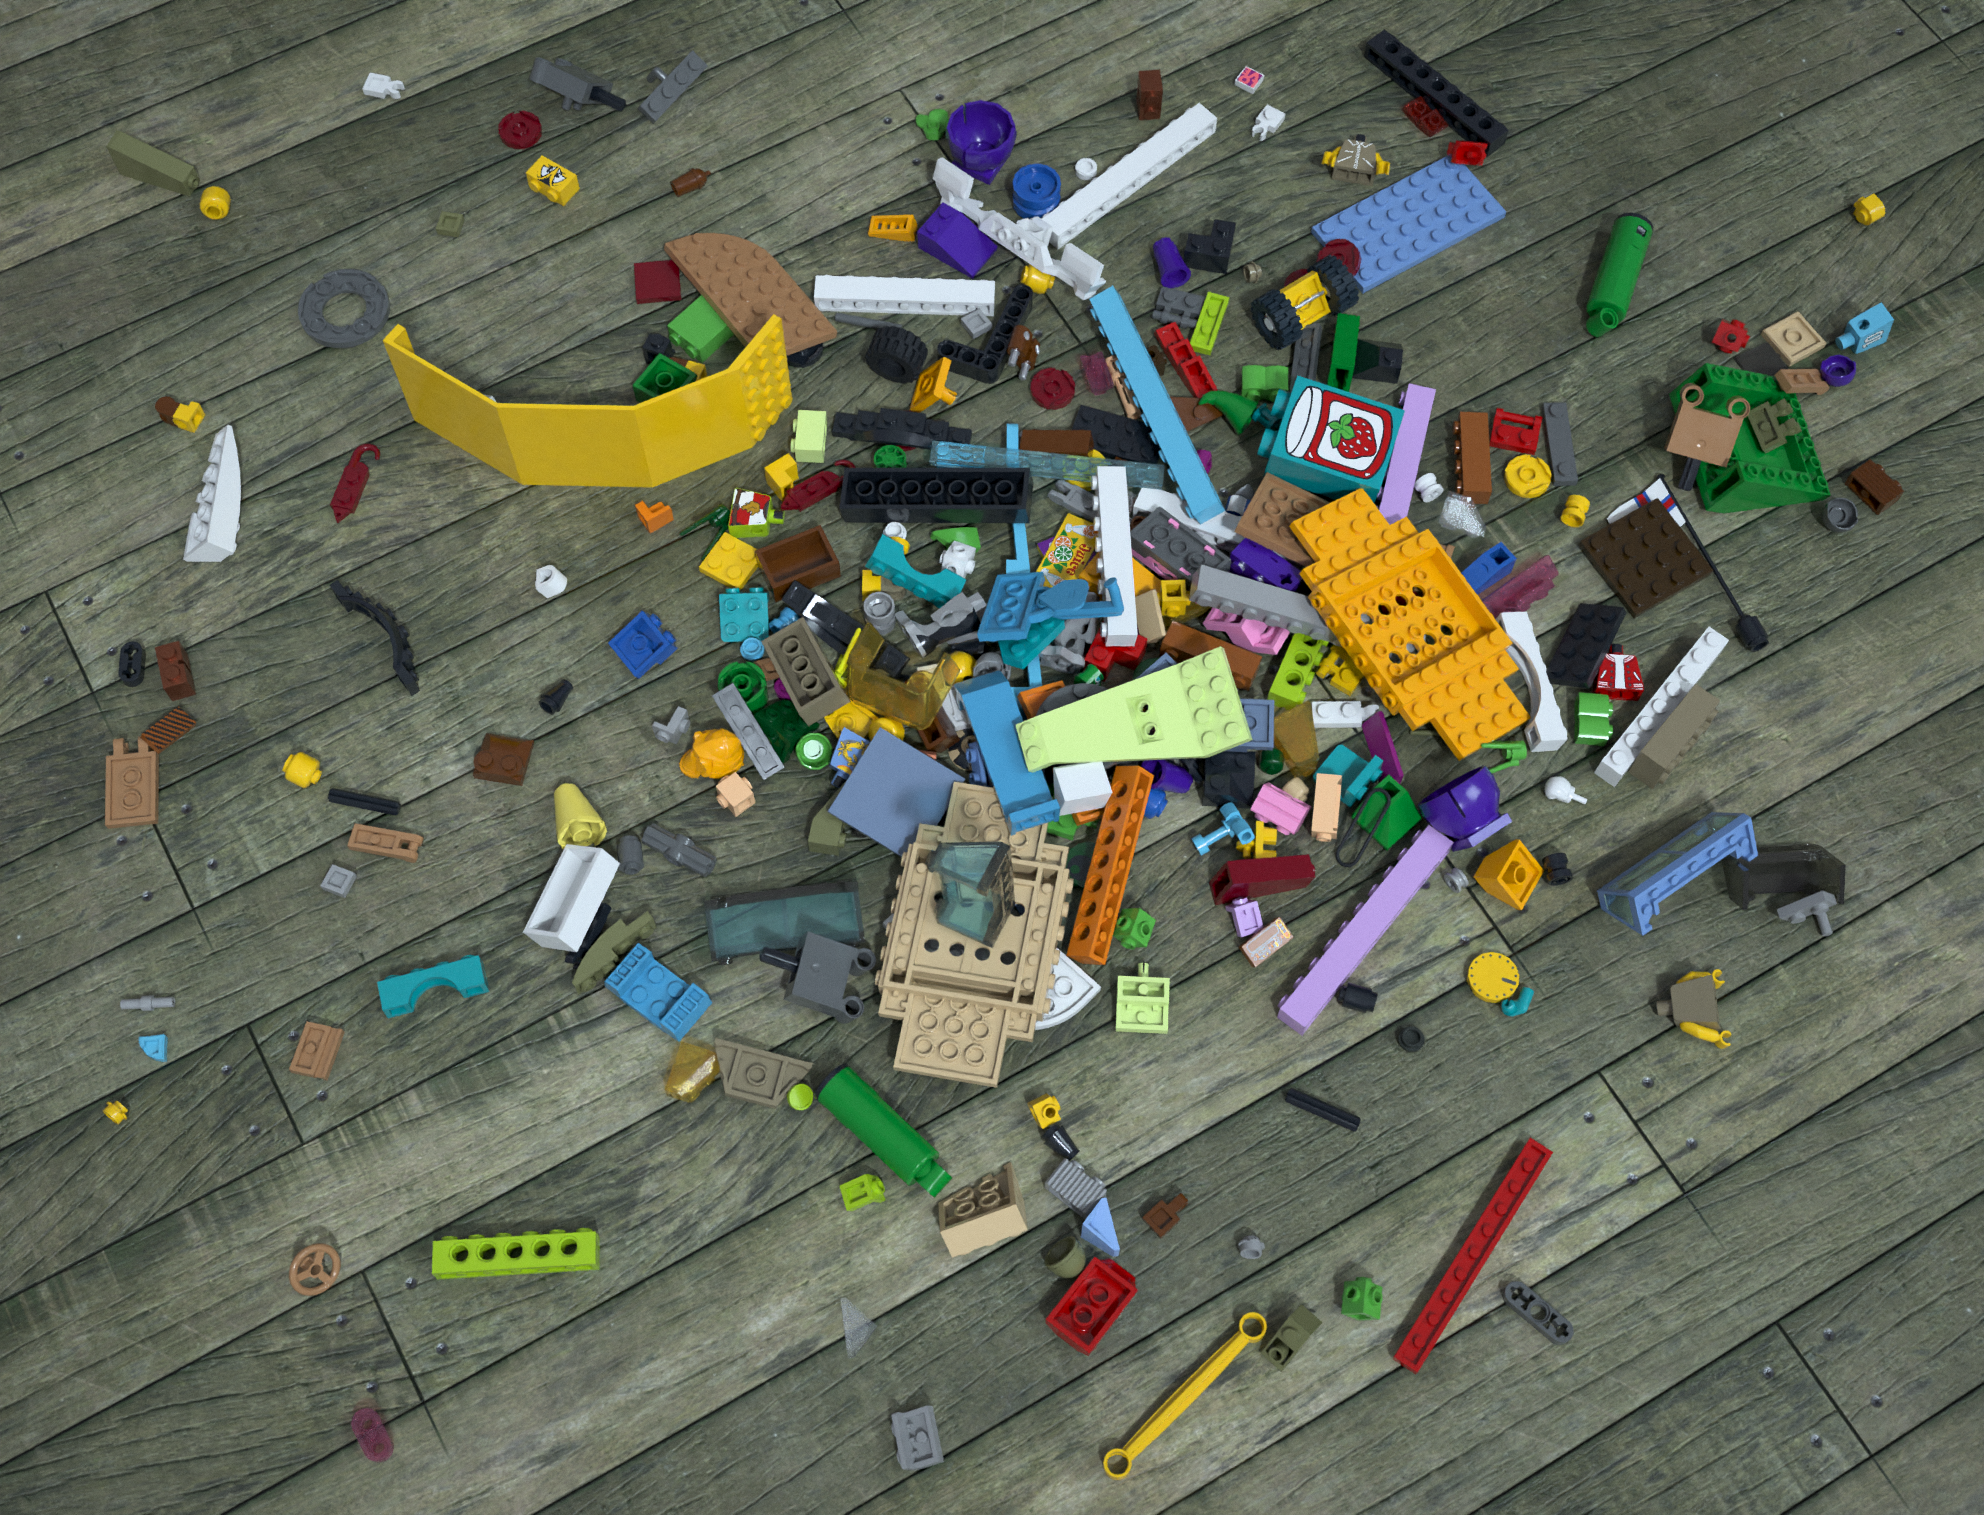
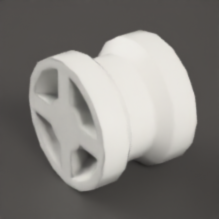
M1433 473L1420 477L1414 484L1416 491L1421 492V498L1424 502L1436 499L1444 490L1441 484H1437Z

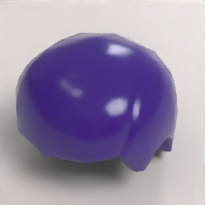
M1839 354L1829 356L1821 363V378L1828 385L1834 387L1845 386L1855 377L1856 362Z

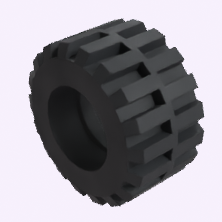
M883 326V328H878L875 331L865 359L867 365L870 366L869 368L876 372L877 375L895 383L906 384L918 379L928 355V349L926 344L921 341V338L914 335L911 331L896 326Z

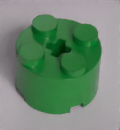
M734 662L727 665L720 672L718 691L734 683L753 716L765 707L769 699L764 672L759 666L752 662L739 664Z

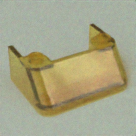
M867 622L848 656L847 695L849 699L858 706L891 718L916 730L928 728L960 673V668L951 656L944 652L933 673L925 670L917 671L910 677L907 684L871 670L869 667L884 639L872 623Z

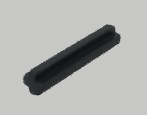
M331 788L328 794V799L332 803L396 816L401 809L399 801L337 788Z
M1290 1088L1285 1097L1287 1103L1353 1132L1358 1129L1361 1122L1360 1117L1294 1088Z

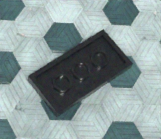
M1084 405L1080 406L1072 430H1091L1094 450L1100 452L1106 458L1114 460L1115 457H1119L1137 464L1138 467L1156 470L1160 459L1158 451L1161 450L1159 444L1155 445L1149 434L1152 432L1151 426L1147 427L1144 422Z
M1579 604L1546 670L1550 684L1590 689L1626 615L1624 607Z

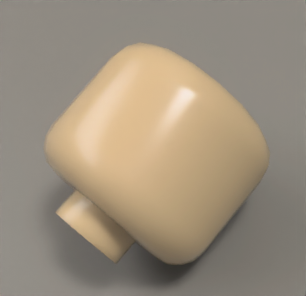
M1299 777L1291 779L1281 789L1293 796V798L1303 802L1308 799L1306 796L1309 793V788Z

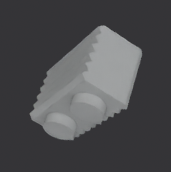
M1064 1158L1045 1182V1189L1086 1220L1100 1199L1106 1197L1107 1190L1105 1189V1184L1095 1176L1090 1178L1083 1172L1084 1168L1077 1161L1072 1160L1070 1162Z

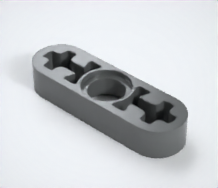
M1513 1281L1505 1287L1502 1297L1506 1305L1555 1345H1564L1572 1338L1574 1333L1572 1324L1524 1283ZM1510 1289L1512 1291H1516L1517 1289L1520 1290V1298L1523 1299L1525 1302L1529 1298L1532 1300L1526 1306L1525 1310L1521 1308L1525 1304L1521 1299L1517 1298L1514 1301L1511 1298L1513 1293L1510 1291ZM1540 1306L1543 1308L1545 1318L1543 1320L1534 1319L1530 1312L1531 1307ZM1552 1316L1554 1320L1546 1329L1543 1325L1546 1324ZM1552 1325L1556 1328L1563 1326L1565 1328L1563 1333L1566 1337L1563 1335L1557 1337L1555 1335L1556 1329Z

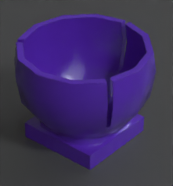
M983 100L965 103L964 106L961 105L950 116L945 134L951 155L954 158L952 164L971 177L990 185L1011 156L1017 132L1011 113L998 103Z
M1484 765L1453 779L1417 804L1422 817L1431 827L1452 837L1454 843L1451 849L1453 852L1474 847L1512 822L1508 813L1500 814L1498 812L1500 790L1494 775Z

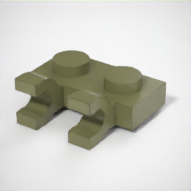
M1785 398L1773 406L1767 401L1750 410L1748 414L1754 432L1765 453L1787 443L1785 436L1795 435L1802 431L1799 423L1795 422L1794 418L1779 425L1778 416L1782 417L1794 412Z

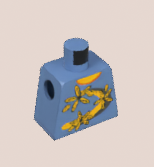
M845 727L840 734L829 764L830 768L837 771L831 784L838 789L849 778L870 744L868 740Z

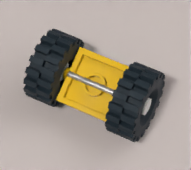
M1328 255L1311 265L1307 269L1308 274L1281 290L1272 289L1253 300L1250 311L1253 313L1251 316L1256 322V328L1260 330V335L1265 337L1267 343L1270 342L1272 348L1282 350L1302 337L1303 331L1301 329L1306 325L1315 322L1326 314L1337 316L1338 313H1343L1356 305L1359 300L1357 296L1359 290L1356 289L1357 283L1353 281L1352 273L1347 271L1348 267L1346 265L1343 266L1340 259L1337 260L1336 256Z

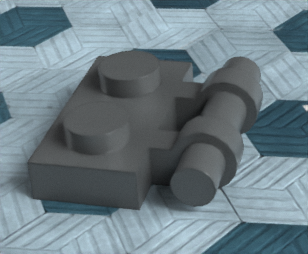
M1162 286L1156 304L1157 310H1154L1152 319L1160 320V323L1163 324L1176 322L1177 325H1180V328L1187 329L1189 327L1195 329L1198 320L1194 319H1199L1205 297Z

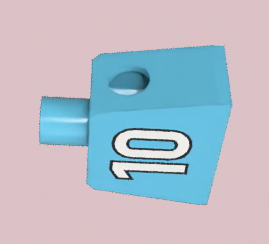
M1881 302L1848 321L1844 334L1835 339L1836 344L1840 350L1850 347L1855 354L1883 344L1888 338L1894 319Z

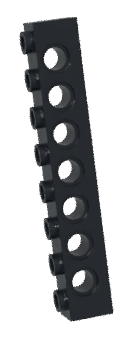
M1384 29L1366 43L1364 58L1464 140L1487 143L1488 146L1485 149L1486 158L1505 144L1509 130L1504 124L1498 122L1488 111L1477 105L1473 99L1461 92L1457 86L1445 79L1441 73L1429 66L1425 60H1422L1413 53L1410 48L1397 40L1394 35H1391Z

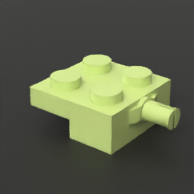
M1143 963L1138 964V977L1118 976L1116 1031L1167 1034L1170 978L1148 977L1149 964L1144 963V973Z

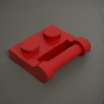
M1496 408L1489 442L1490 447L1535 455L1542 416L1535 415V417ZM1501 420L1532 426V430L1501 424Z

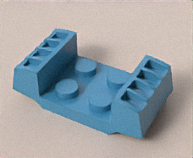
M639 943L604 982V986L626 1005L678 1042L682 1040L685 1034L712 1004L707 993L694 983L690 986L654 959L650 950Z

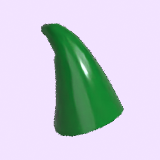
M1209 391L1203 394L1198 403L1199 405L1212 404L1226 416L1237 435H1240L1249 426L1259 404L1257 401L1227 391Z

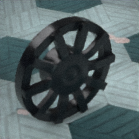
M1181 759V762L1186 764V768L1195 782H1202L1204 777L1195 759Z

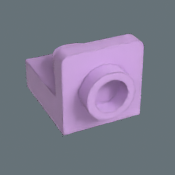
M1244 896L1233 899V904L1225 906L1226 911L1232 912L1238 937L1256 933L1263 928L1257 901L1247 899Z

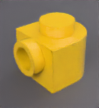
M1874 193L1867 198L1861 197L1853 205L1856 208L1853 214L1858 222L1864 225H1870L1885 215L1884 204Z
M1046 1093L1028 1102L1029 1110L1035 1122L1042 1129L1061 1120L1058 1114L1061 1108L1054 1095L1050 1096Z

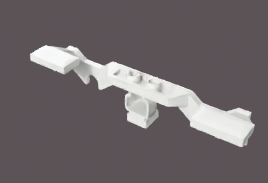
M937 159L933 179L942 197L941 204L944 202L976 221L979 230L1042 273L1057 276L1072 286L1075 295L1082 300L1094 297L1096 291L1106 283L1104 278H1100L1104 265L1072 243L1065 245L1061 261L1051 259L1047 247L1053 226L1038 216L1032 219L1018 220L1015 224L995 210H980L979 208L983 207V202L969 198L974 178L946 159Z

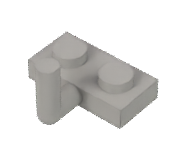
M1820 891L1778 908L1777 912L1780 919L1789 921L1792 924L1803 922L1806 920V916L1814 914L1816 915L1822 936H1829L1833 932L1826 912L1829 911V907L1836 905L1837 901L1834 894Z

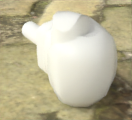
M1550 777L1546 782L1545 794L1548 799H1557L1565 803H1569L1571 799L1582 804L1587 802L1586 798L1574 793L1575 787L1571 786L1564 777Z

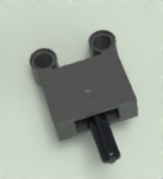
M535 57L529 79L564 95L562 102L564 110H570L573 100V108L578 111L581 110L583 104H605L620 112L626 107L625 99L610 93L613 83L567 60L556 58L555 63H552L546 59Z
M808 931L799 938L795 957L768 947H763L759 956L761 962L790 971L783 1000L833 1016L842 1024H848L863 1014L864 1004L860 998L848 996L843 999L849 973L853 976H861L874 967L876 957L870 949H857ZM857 957L863 960L864 967L858 964ZM845 1005L850 1006L852 1015L847 1013Z

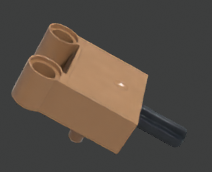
M1688 383L1681 388V401L1664 447L1666 451L1688 457L1678 488L1685 491L1692 490L1701 461L1727 467L1743 419L1750 412V405L1745 398L1733 396L1728 399L1726 411L1729 413V416L1694 407L1699 405L1704 397L1702 389L1697 384ZM1690 389H1696L1698 391L1697 398L1692 401L1685 398L1686 392ZM1736 402L1744 403V409L1740 413L1732 412V406Z

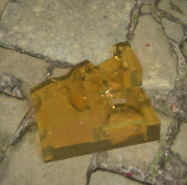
M681 1042L665 1087L666 1095L692 1103L700 1095L701 1090L709 1086L715 1080L714 1077L720 1072L716 1053Z

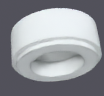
M1089 158L1080 159L1075 165L1076 176L1081 180L1093 179L1097 174L1096 162Z

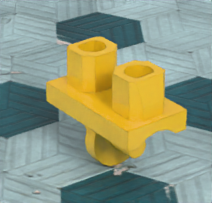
M1256 821L1254 840L1244 845L1240 841L1236 842V849L1243 852L1244 859H1249L1251 852H1253V859L1276 857V851L1263 850V844L1276 845L1277 829L1264 827V821Z

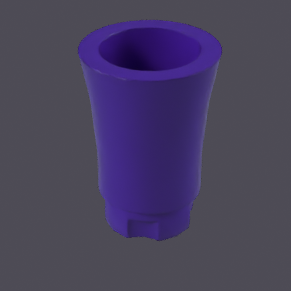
M1168 237L1161 238L1155 242L1153 251L1160 272L1161 284L1167 288H1176L1184 285L1190 279L1191 271L1183 261L1177 246Z
M1165 759L1144 760L1141 765L1143 769L1154 775L1151 789L1183 794L1190 790V786L1193 783V777L1183 767L1174 765Z

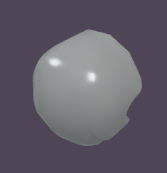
M984 653L975 662L973 678L1000 670L1008 680L1011 676V666L1003 664L1002 655L999 653Z

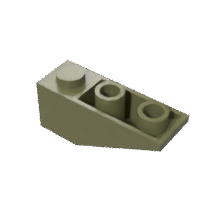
M844 784L813 818L808 838L810 852L839 856L840 848H845L847 833H844V829L847 824L828 813Z

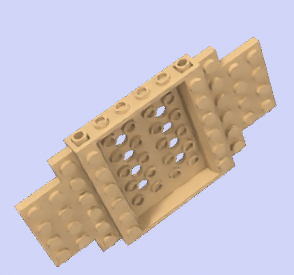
M954 782L945 826L919 824L916 842L909 844L908 852H903L901 867H904L903 875H898L896 890H899L897 899L893 898L891 913L894 916L892 922L887 924L886 937H889L887 946H883L881 950L880 961H883L882 970H877L875 985H878L880 995H882L878 1012L879 1016L903 1020L893 1066L894 1070L997 1088L1007 1038L1033 1042L1036 1022H1043L1044 1013L1049 1014L1051 998H1047L1049 989H1054L1056 974H1052L1053 965H1058L1060 950L1056 948L1058 941H1063L1065 926H1061L1062 917L1067 918L1069 902L1065 901L1067 893H1072L1074 879L1070 878L1069 869H1066L1069 847L1045 843L1049 822L1016 832L1015 835L1011 836L996 793L992 787ZM939 892H945L949 895V900L945 904H938L934 900L935 895ZM962 897H972L974 905L967 909L961 907L959 902ZM990 900H995L999 903L1000 907L996 912L991 913L985 909V904ZM1015 904H1020L1025 908V912L1022 916L1015 917L1010 913V908ZM934 939L938 941V950L935 952L926 951L924 945L928 940ZM954 944H961L965 950L961 956H953L950 953V947ZM979 948H986L990 951V956L988 959L981 961L975 957V952ZM1005 952H1011L1016 957L1015 961L1010 965L1003 964L1000 960L1001 955Z

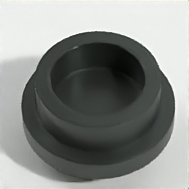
M1406 1027L1401 1030L1398 1036L1400 1047L1407 1052H1417L1424 1045V1035L1416 1027Z

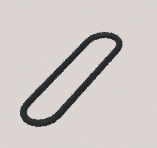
M1375 788L1366 796L1336 850V860L1341 866L1352 867L1361 858L1390 806L1391 797L1385 789ZM1375 792L1384 793L1387 797L1386 806L1359 854L1352 863H1343L1339 857L1340 850L1368 800Z

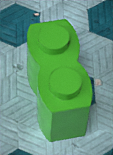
M1259 365L1242 367L1241 396L1254 401L1265 399L1275 402L1279 389L1288 391V367H1263Z
M1578 693L1574 704L1575 744L1605 746L1608 739L1612 738L1613 725H1609L1608 717L1612 716L1613 704L1609 702L1608 695Z

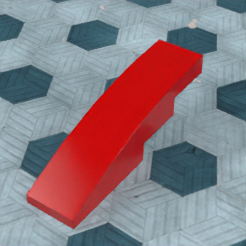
M1176 322L1155 330L1154 335L1165 355L1194 398H1201L1203 394L1209 391H1218L1201 356H1196L1188 338L1184 339Z

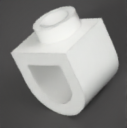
M547 565L536 570L535 586L539 593L543 594L546 598H550L564 591L567 578L554 566Z

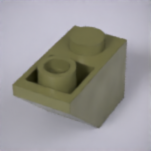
M1301 1304L1288 1317L1261 1354L1282 1372L1323 1322Z

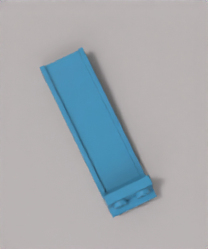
M998 670L955 683L954 687L957 693L959 711L964 709L966 711L1011 836L1022 830L1051 821H1059L1060 806L1057 799H1052L1042 770L1034 773L1028 771L1016 729V724L1023 722L1010 684L1003 673Z

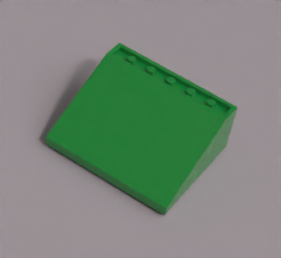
M1705 363L1669 393L1675 415L1681 401L1680 390L1688 383L1697 384L1704 394L1702 402L1694 407L1729 416V413L1726 411V403L1733 396L1745 398L1750 405V410L1767 401L1773 406L1785 398L1794 412L1786 416H1778L1779 425L1794 418L1795 422H1798L1802 429L1801 432L1795 435L1785 436L1787 443L1765 453L1761 448L1748 416H1746L1741 424L1727 467L1701 461L1696 481L1706 511L1724 514L1823 501L1831 496L1796 393H1785L1779 387V382L1775 376ZM1696 389L1688 390L1685 398L1689 401L1696 399L1698 391ZM1736 402L1732 406L1733 413H1740L1744 409L1743 402Z

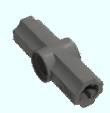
M654 823L648 826L644 832L642 843L663 854L664 858L678 867L683 865L705 878L713 871L717 862L716 857L696 847L693 841L679 833L674 835Z

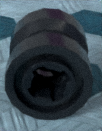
M1554 853L1542 859L1544 869L1548 870L1546 878L1549 885L1558 886L1566 884L1573 879L1571 870L1567 868L1568 859L1565 853Z

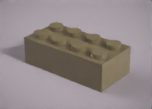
M804 617L761 641L796 710L808 726L851 702L816 635Z
M1695 684L1640 751L1629 773L1651 789H1654L1658 783L1663 785L1671 775L1672 770L1675 767L1677 768L1682 762L1688 750L1691 751L1698 742L1701 734H1704L1711 726L1712 721L1719 713L1716 708L1720 700Z

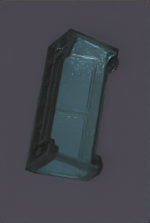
M1003 842L939 843L936 850H931L926 859L928 872L932 873L934 871L939 873L943 899H939L934 909V913L937 914V923L993 948L1015 907L1011 846Z
M857 878L709 896L704 900L712 962L718 961V965L732 964L733 959L740 956L760 954L763 947L777 951L797 949L799 938L808 931L854 948L860 947V943L865 942Z

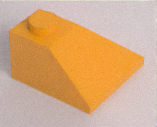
M1515 839L1487 855L1473 877L1485 892L1517 910H1522L1544 870L1521 840Z

